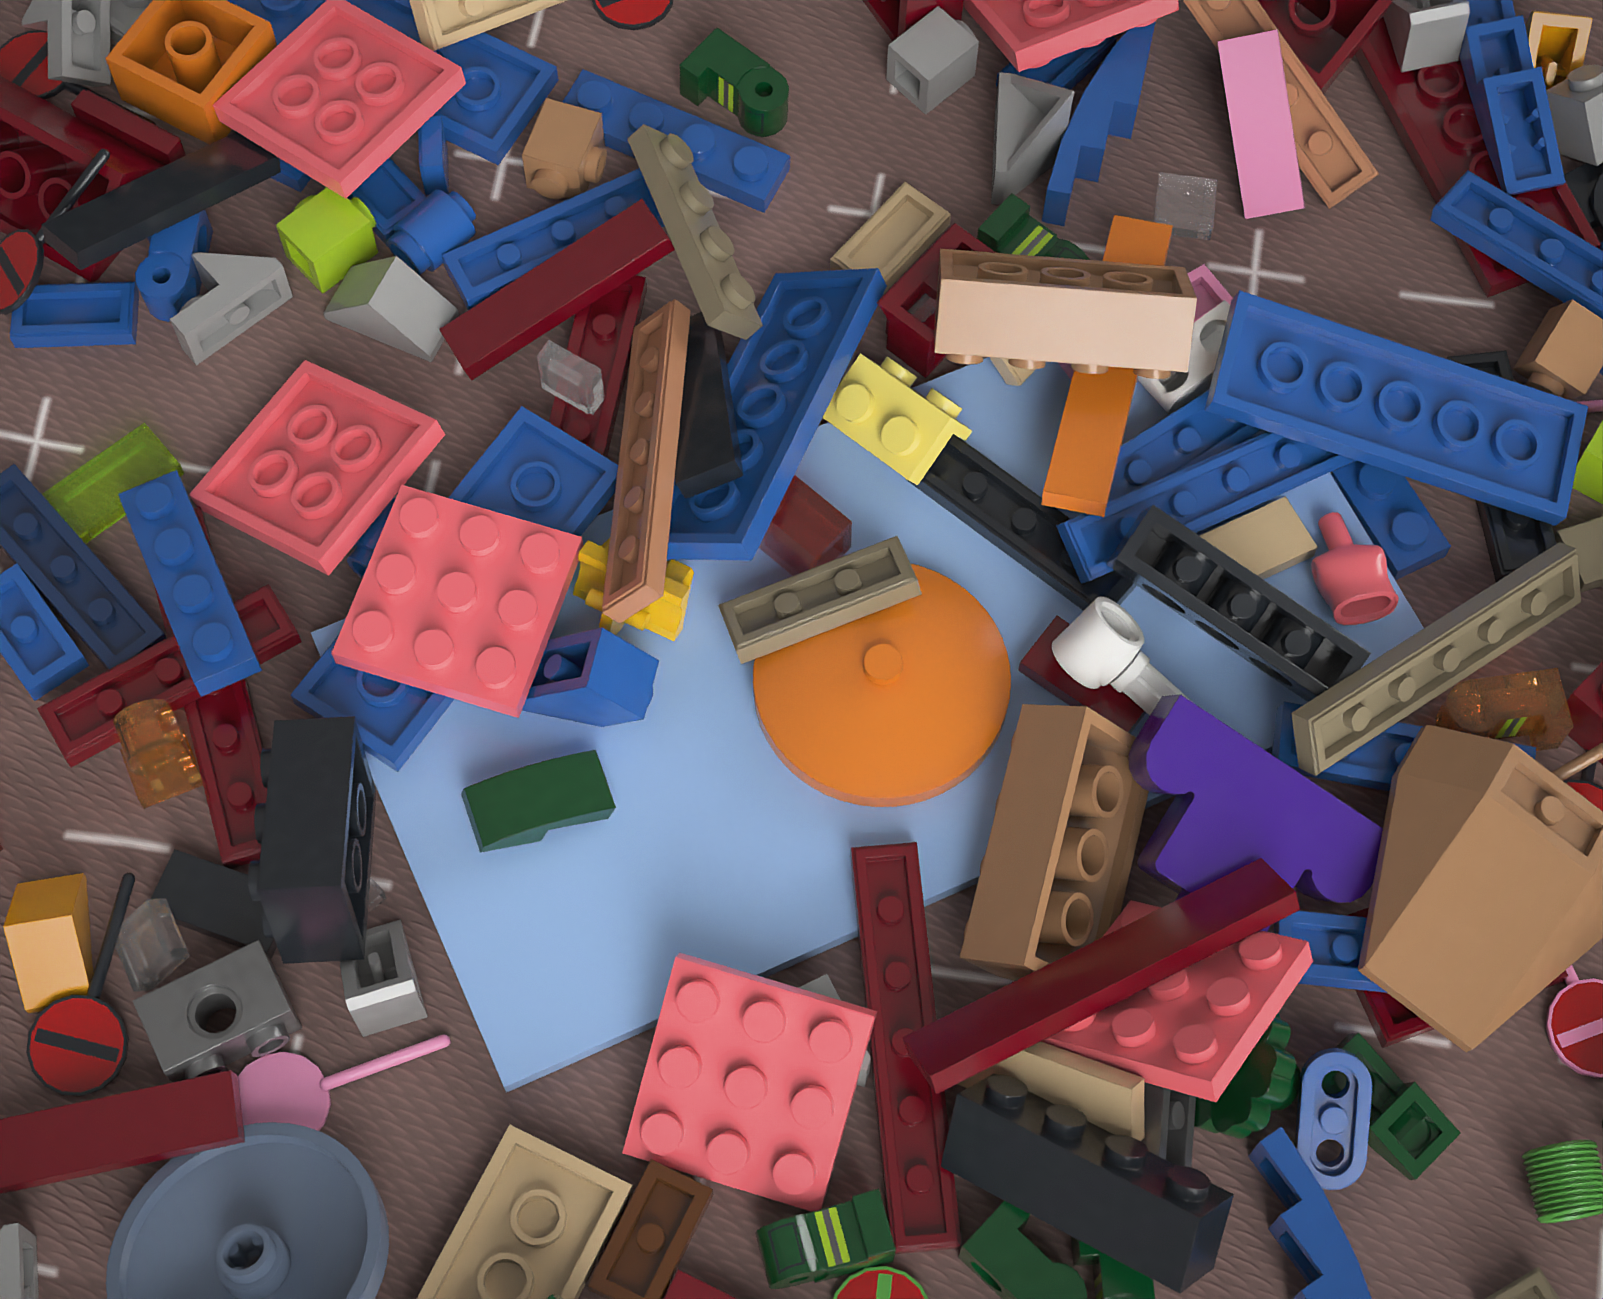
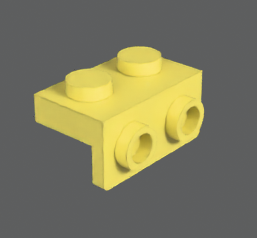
M860 353L838 385L823 415V419L904 478L918 485L951 436L955 434L966 441L972 430L956 419L962 408L933 388L924 397L911 388L917 376L887 356L883 363L878 365Z

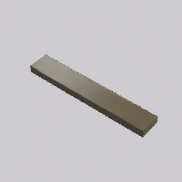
M1560 542L1293 711L1291 715L1299 768L1315 776L1581 603L1577 548Z

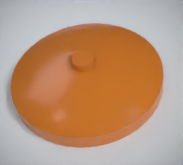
M911 564L919 582L921 595L754 660L753 696L755 710L767 742L776 756L795 776L827 796L844 802L871 807H896L926 801L943 794L969 777L982 764L998 740L1004 725L1011 690L1010 663L1003 638L989 613L974 596L950 578L931 569Z

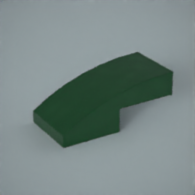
M596 750L570 754L527 765L465 787L461 792L480 853L539 842L548 830L605 820L611 816L616 808Z
M1359 1032L1348 1034L1335 1048L1347 1050L1357 1056L1368 1069L1372 1080L1368 1145L1409 1180H1416L1461 1132L1416 1082L1404 1083ZM1340 1071L1328 1072L1322 1080V1089L1330 1094L1339 1093L1346 1085V1076Z

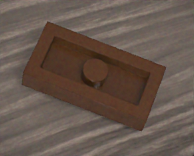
M651 1159L587 1285L589 1291L605 1299H662L714 1195L713 1189Z

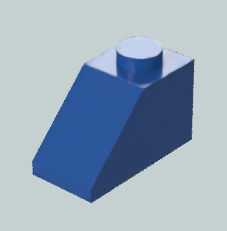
M603 627L549 639L522 711L599 727L644 720L647 707L653 697V683L659 660Z

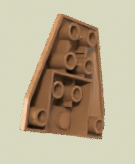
M1427 724L1419 730L1392 777L1358 971L1464 1052H1468L1477 1047L1603 938V811L1514 743Z

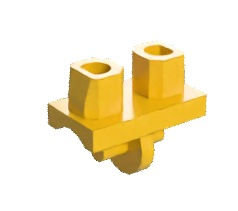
M610 538L601 546L588 540L579 551L580 570L573 591V595L585 600L587 606L600 612L603 610L602 604ZM673 559L667 561L664 594L661 598L620 624L602 613L599 628L603 627L617 635L626 623L641 631L646 628L669 640L675 641L683 629L694 575L692 568Z

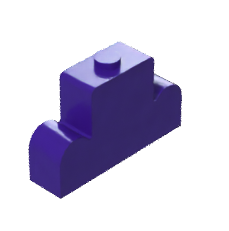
M1181 694L1167 695L1160 698L1134 740L1128 755V762L1133 779L1143 789L1152 793L1176 794L1175 799L1138 858V866L1142 871L1178 894L1174 901L1260 858L1292 888L1296 886L1304 895L1313 899L1337 903L1352 902L1361 898L1374 882L1383 828ZM1268 926V927L1262 929V931H1266V932H1267V931L1269 930L1270 926Z

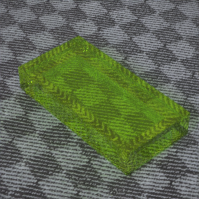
M144 422L42 493V495L86 544L126 516L118 496L119 493L175 470L178 471L181 477L184 475V471L180 463Z

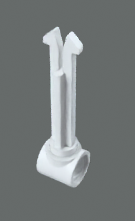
M1097 597L1052 642V651L1056 660L1074 680L1091 689H1097L1100 686L1110 684L1118 692L1123 691L1149 715L1162 696L1181 694L1190 700L1149 663L1150 658L1140 650L1144 644V635L1141 628L1123 607L1111 599Z

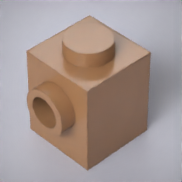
M546 98L522 153L527 188L533 189L540 195L550 199H570L586 192L590 182L597 184L603 175L607 159V151L604 149L602 113Z
M1573 299L1549 309L1513 367V370L1528 379L1526 386L1568 400L1585 395L1603 367V319Z

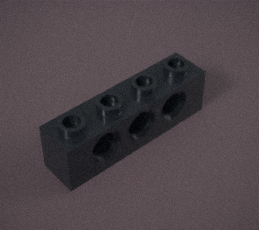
M1151 505L1141 511L1106 563L1113 570L1307 702L1361 669L1371 654L1155 505Z

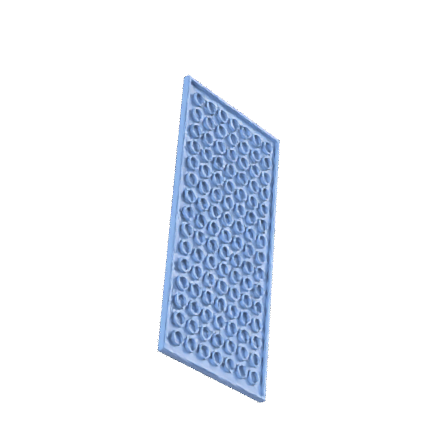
M987 357L979 364L967 365L913 387L914 390L924 397L933 388L961 407L962 410L956 419L972 430V433L965 442L1042 497L1071 384V379L1058 362H1046L1044 368L1036 369L1021 386L1007 385L991 359ZM1138 379L1122 445L1168 416L1166 411L1142 386ZM827 422L818 426L752 561L673 559L691 567L694 572L683 629L675 641L669 640L646 628L641 631L626 623L616 635L659 660L653 683V697L647 707L644 720L599 727L521 711L519 718L454 699L399 772H396L365 751L374 784L506 1093L656 1027L674 960L679 953L766 978L858 937L850 861L851 847L917 842L924 907L977 884L980 877V865L985 856L995 816L996 801L1001 792L1011 752V741L1017 728L1022 704L1069 706L1019 672L1020 661L1056 615L1071 624L1083 610L913 486L898 472ZM1261 430L1252 437L1248 438L1247 440L1254 438L1260 434H1263L1267 431ZM1330 472L1196 533L1200 536L1286 496L1318 548L1313 557L1264 579L1266 582L1369 651L1371 654L1361 668L1424 629L1388 568L1389 581L1399 597L1394 611L1381 619L1365 624L1342 625L1336 623L1331 608L1319 593L1312 575V560L1329 551L1319 529L1318 521L1328 513H1339L1354 544H1374ZM1057 508L1070 519L1083 514ZM613 510L595 517L581 535L583 545L589 540L601 546L610 538ZM898 536L911 564L931 569L950 578L974 596L989 613L1003 638L1008 653L1011 671L1010 700L1004 725L991 752L982 764L957 786L941 795L910 805L896 807L862 806L835 799L810 787L795 776L776 756L764 736L755 710L753 696L754 660L743 664L740 663L718 605ZM580 561L576 567L549 639L599 628L602 612L587 606L585 600L573 595L574 586L579 575ZM1136 586L1121 603L1120 606L1134 618L1144 635V644L1140 650L1150 658L1149 663L1197 706L1268 753H1272L1277 707L1284 701L1302 705L1308 703L1307 701L1140 587ZM345 619L311 632L320 657L339 635ZM1148 713L1137 724L1131 735L1137 737L1150 716ZM596 750L616 806L608 819L551 829L547 831L539 842L480 853L461 796V792L465 787L527 765L570 754ZM1149 791L1145 809L1176 794H1159Z

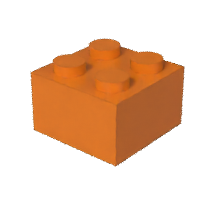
M152 0L105 59L121 100L207 144H211L226 137L232 130L219 121L213 104L277 46L271 22L227 0Z

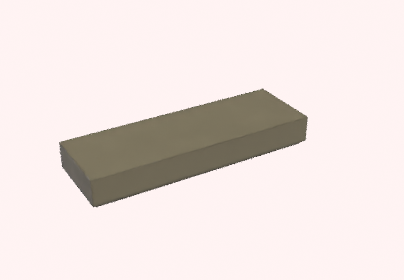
M895 536L729 600L718 606L740 663L743 664L914 598L922 593L918 579L898 536Z

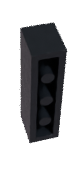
M996 1074L990 1075L957 1094L940 1166L1179 1294L1214 1269L1234 1197L1233 1193L1211 1183L1208 1176L1203 1172L1187 1166H1177L1149 1152L1146 1145L1130 1136L1114 1135L1087 1121L1085 1114L1078 1109L1066 1105H1055L1028 1091L1027 1086L1020 1080Z

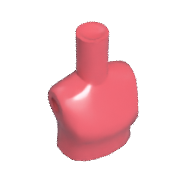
M1332 512L1321 517L1318 521V526L1329 551L1315 557L1312 560L1311 569L1317 589L1325 602L1330 606L1336 623L1342 625L1365 624L1392 613L1398 604L1399 597L1388 578L1384 550L1377 545L1354 544L1341 514Z

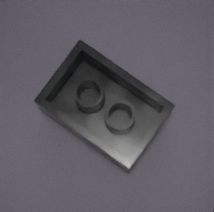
M355 716L275 720L272 748H263L260 758L261 779L264 788H267L266 803H257L254 815L255 834L257 842L261 844L260 859L250 861L248 870L250 897L252 901H261L264 935L266 938L275 939L283 964L364 960L376 790Z

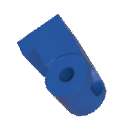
M205 210L148 237L150 243L149 254L136 270L135 283L150 314L158 320L171 322L170 319L178 314L190 299L200 294L202 282L192 254L198 252L209 253L213 228Z

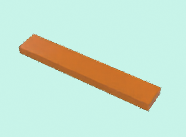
M1114 215L1102 261L1165 266L1173 225ZM1109 366L1108 372L1103 374H1087L1074 370L1043 489L1041 505L1100 517L1105 516L1138 375L1133 373V368Z

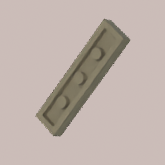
M643 124L627 140L705 321L710 327L747 340L763 326L753 304L755 293L750 284L741 276L733 259L734 246L729 237L720 229L712 211L714 201L708 190L699 182L691 164L694 161L692 151L677 135H666Z

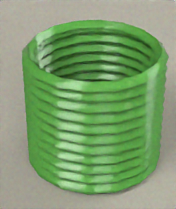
M1585 1139L1560 1142L1531 1149L1523 1154L1521 1159L1525 1160L1523 1165L1526 1168L1524 1170L1528 1172L1526 1175L1529 1178L1527 1183L1531 1185L1529 1187L1532 1191L1530 1195L1534 1197L1532 1202L1535 1203L1533 1208L1537 1209L1535 1214L1538 1215L1536 1219L1538 1222H1564L1603 1213V1169H1601L1602 1164L1599 1162L1601 1158L1597 1156L1599 1151L1596 1150L1598 1145H1596L1595 1141Z

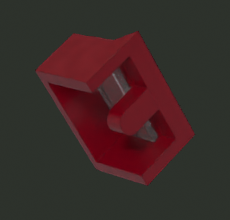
M956 223L877 302L887 318L885 332L887 334L886 349L925 378L946 357V354L934 353L940 249L996 253Z

